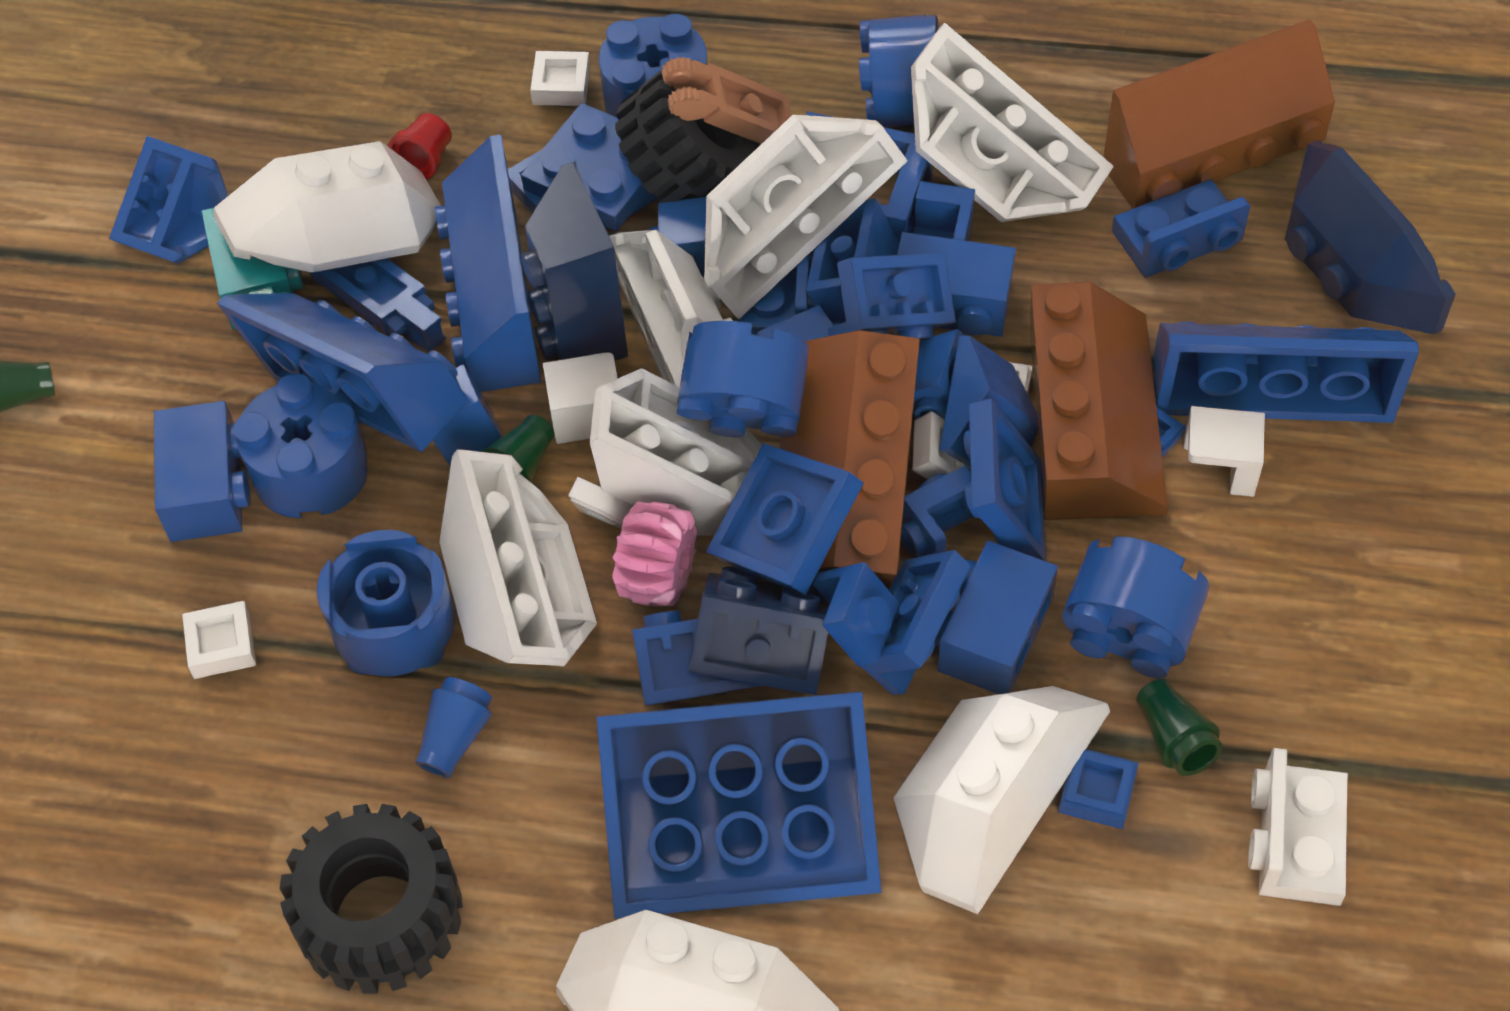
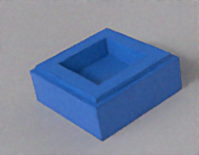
M1085 749L1066 778L1058 813L1123 829L1139 762Z

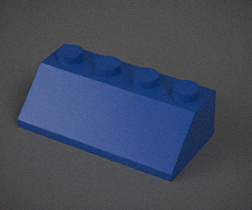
M502 135L490 136L442 182L445 205L435 207L440 240L449 239L450 248L440 249L445 282H455L456 292L446 293L451 327L461 326L462 336L451 338L455 367L464 365L480 392L541 383L526 277L521 260L522 251L503 140Z
M294 293L224 295L217 303L275 380L279 381L284 376L293 373L303 374L332 394L341 391L352 403L358 421L420 452L429 445L468 401L454 379L458 375L456 368L443 355L433 350L428 354L421 352L399 334L392 333L388 337L377 332L370 323L359 316H355L352 320L342 316L324 300H318L314 303Z
M1194 322L1160 323L1153 355L1156 406L1167 414L1175 416H1189L1191 406L1265 413V419L1394 423L1419 354V346L1417 341L1400 330H1376L1370 327L1340 329L1316 328L1309 325L1277 327L1256 326L1248 323L1238 325L1197 324Z

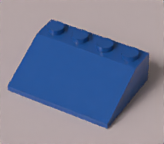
M862 692L596 717L614 919L624 918L643 910L667 914L882 893Z

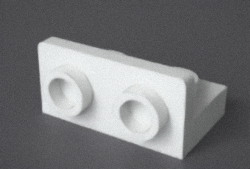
M1280 748L1272 749L1266 769H1255L1251 789V808L1262 809L1261 829H1253L1251 833L1248 866L1249 869L1260 870L1259 895L1341 906L1346 893L1348 773L1287 766V749Z

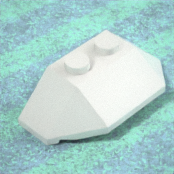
M946 23L940 26L911 66L916 152L958 187L975 189V201L1000 222L1083 210L1088 206L1114 167Z
M793 114L706 196L705 283L731 312L740 319L908 160L883 126L876 120Z
M378 141L275 158L215 206L213 217L234 257L250 260L254 256L273 265L313 273L419 252L437 225L435 207L441 205L423 173L384 143Z
M659 231L619 232L610 235L609 237L615 250L619 285L662 379L680 387L689 332L693 333V327L699 323L733 320L730 317L722 319L718 311L721 307L720 298L705 283L704 277H702L693 256Z
M642 368L597 388L594 397L590 446L602 491L631 505H635L636 502L651 503L652 501L677 505L679 509L692 512L698 536H714L762 444L747 428L744 437H724L709 431L710 421L694 420L678 415L677 401L680 387Z
M457 449L451 460L439 543L465 644L506 663L565 666L597 625L568 524L544 494L520 474L522 468L512 455Z
M1055 686L978 697L959 702L894 796L916 876L924 893L978 914L1065 782L1083 751L1087 748L1110 713L1107 703Z
M643 910L580 933L556 985V994L563 1005H567L569 1011L840 1010L778 948L649 910Z

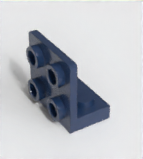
M722 567L721 574L709 573L702 596L689 672L816 695L828 637V631L822 624L830 605L813 586L814 582H812L805 596L777 584L758 581L757 576L735 567Z

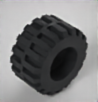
M660 70L622 101L623 104L618 107L616 116L619 121L615 123V130L621 139L619 143L622 155L627 158L628 166L634 176L637 175L643 183L642 186L650 194H655L661 203L706 197L760 146V143L705 123L704 119L686 121L679 116H675V114H671L667 99H669L668 95H671L672 91L674 92L676 89L665 84L662 71Z
M368 804L353 806L352 816L342 819L339 811L326 816L325 819L329 826L320 832L312 826L302 835L306 847L303 851L292 848L286 860L292 873L281 875L279 889L285 900L280 902L283 916L290 927L289 929L305 959L309 960L314 971L323 979L330 975L335 986L349 991L355 981L358 982L363 994H378L379 983L389 982L392 991L407 987L404 977L415 971L419 978L422 979L433 971L429 959L433 955L444 959L452 948L447 934L458 935L461 918L457 909L463 907L462 894L447 849H444L440 836L432 826L425 829L420 816L408 811L401 819L397 807L393 805L382 804L378 813H371ZM389 876L399 878L408 883L407 889L399 903L383 916L367 921H352L338 916L344 898L354 887L363 881L375 877Z

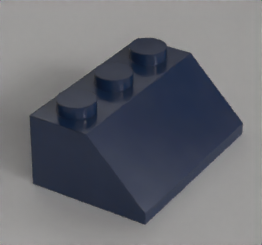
M574 162L561 166L525 225L529 251L521 253V260L531 287H536V289L528 291L530 305L539 326L534 327L535 335L545 360L555 358L558 361L609 352L613 354L614 361L628 357L615 250Z

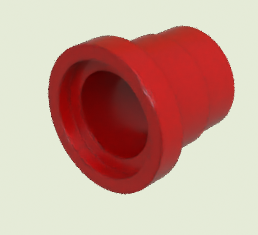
M423 113L407 129L398 131L387 146L419 169L425 179L428 180L439 169L441 156L452 139V133L448 124L442 118L431 113Z

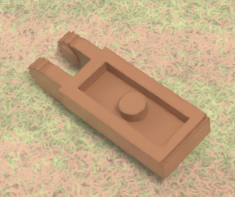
M677 57L662 65L663 81L669 87L673 86L676 91H672L671 95H668L669 110L671 114H675V116H679L683 120L704 119L705 123L762 144L792 116L786 94L709 63L706 65L696 60L691 61L690 58Z

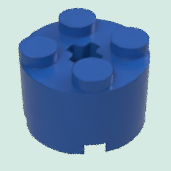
M670 14L665 17H645L632 21L620 20L608 27L606 39L599 52L603 99L607 114L617 118L616 112L618 107L623 104L622 101L663 69L662 65H665V62H669L671 59L685 57L708 65L705 43L700 34L692 28L689 18L681 14Z
M923 14L860 21L862 53H869V57L859 58L862 91L873 93V97L866 98L867 120H876L885 128L914 126L911 66L939 29L936 15Z
M709 321L695 325L693 333L689 332L686 343L677 401V414L689 419L710 421L709 431L724 437H744L746 428L760 429L766 434L780 437L795 436L801 414L809 345L798 336L773 328L771 339L752 334L753 323Z
M293 373L281 378L276 386L258 395L246 407L234 424L233 430L237 447L256 495L266 507L275 513L286 517L302 518L300 512L320 510L321 515L335 512L352 501L366 482L368 473L367 448L352 403L341 391L332 394L303 374Z
M378 530L364 533L344 544L346 551L339 555L333 563H331L329 558L322 568L317 583V598L334 645L341 657L346 661L348 667L358 674L398 676L420 668H429L440 662L445 654V646L451 638L454 629L455 610L442 563L432 549L430 551L420 543H417L416 537L397 530Z
M1114 537L1111 547L1100 548V539L1092 541L1088 546L1062 613L1066 627L1073 633L1070 645L1079 653L1091 658L1101 659L1106 657L1107 652L1130 659L1132 668L1137 672L1152 678H1165L1170 667L1180 664L1186 656L1209 592V582L1200 570L1196 580H1194L1189 574L1181 570L1185 558L1160 545L1131 537Z

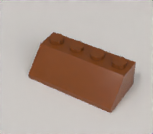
M1308 19L1113 90L1103 157L1114 166L1108 175L1131 208L1140 207L1210 179L1216 184L1227 176L1251 167H1262L1275 158L1299 149L1306 150L1307 144L1313 141L1325 140L1335 100L1316 26Z
M1090 281L1031 284L1030 335L1036 411L1039 425L1038 437L1045 520L1167 515L1168 504L1146 314Z
M858 330L805 341L809 345L808 365L797 433L793 437H781L779 449L848 471L864 482L818 572L865 562L888 590L897 576L920 338Z

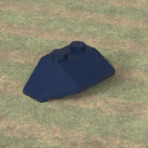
M1318 140L1307 144L1284 239L1293 256L1303 261L1320 280L1325 293L1330 298L1337 300L1351 317L1429 334H1435L1443 330L1456 293L1447 280L1440 279L1435 260L1415 227L1342 147L1323 144L1322 141Z

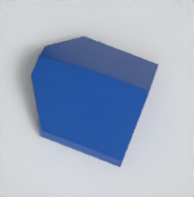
M147 136L109 239L177 264L209 247L202 210L214 208L229 196L217 161L205 155Z
M970 335L959 336L940 450L971 468V462L967 457L963 440L965 431L970 430L969 404L992 398L1030 447L1038 433L1039 425L1037 412L1014 366Z

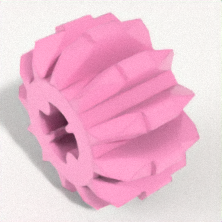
M636 502L630 509V513L623 518L622 531L620 536L616 537L617 548L612 557L615 561L612 578L614 584H616L618 596L630 599L633 603L650 607L658 605L673 606L680 599L681 593L687 588L689 573L693 571V557L697 551L695 549V540L698 532L694 525L695 521L692 512L679 509L677 505L663 502Z

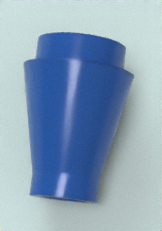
M446 677L441 689H433L422 744L415 764L434 775L451 778L455 766L492 716V713L488 710L492 696L484 689L470 682L454 677Z

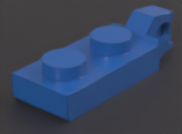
M387 258L313 273L310 272L314 280L384 333H389L390 335L396 333L400 336L406 333L413 343L428 352L446 339L440 322H442L441 317L433 312L435 309L434 302L426 295L425 286Z

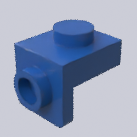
M966 466L947 475H934L923 482L918 490L904 496L900 539L912 557L916 558L945 552L946 536L944 532L974 517L968 508L965 497L966 483L971 482V472Z
M865 562L818 572L813 586L830 605L822 626L857 666L879 662L899 602Z

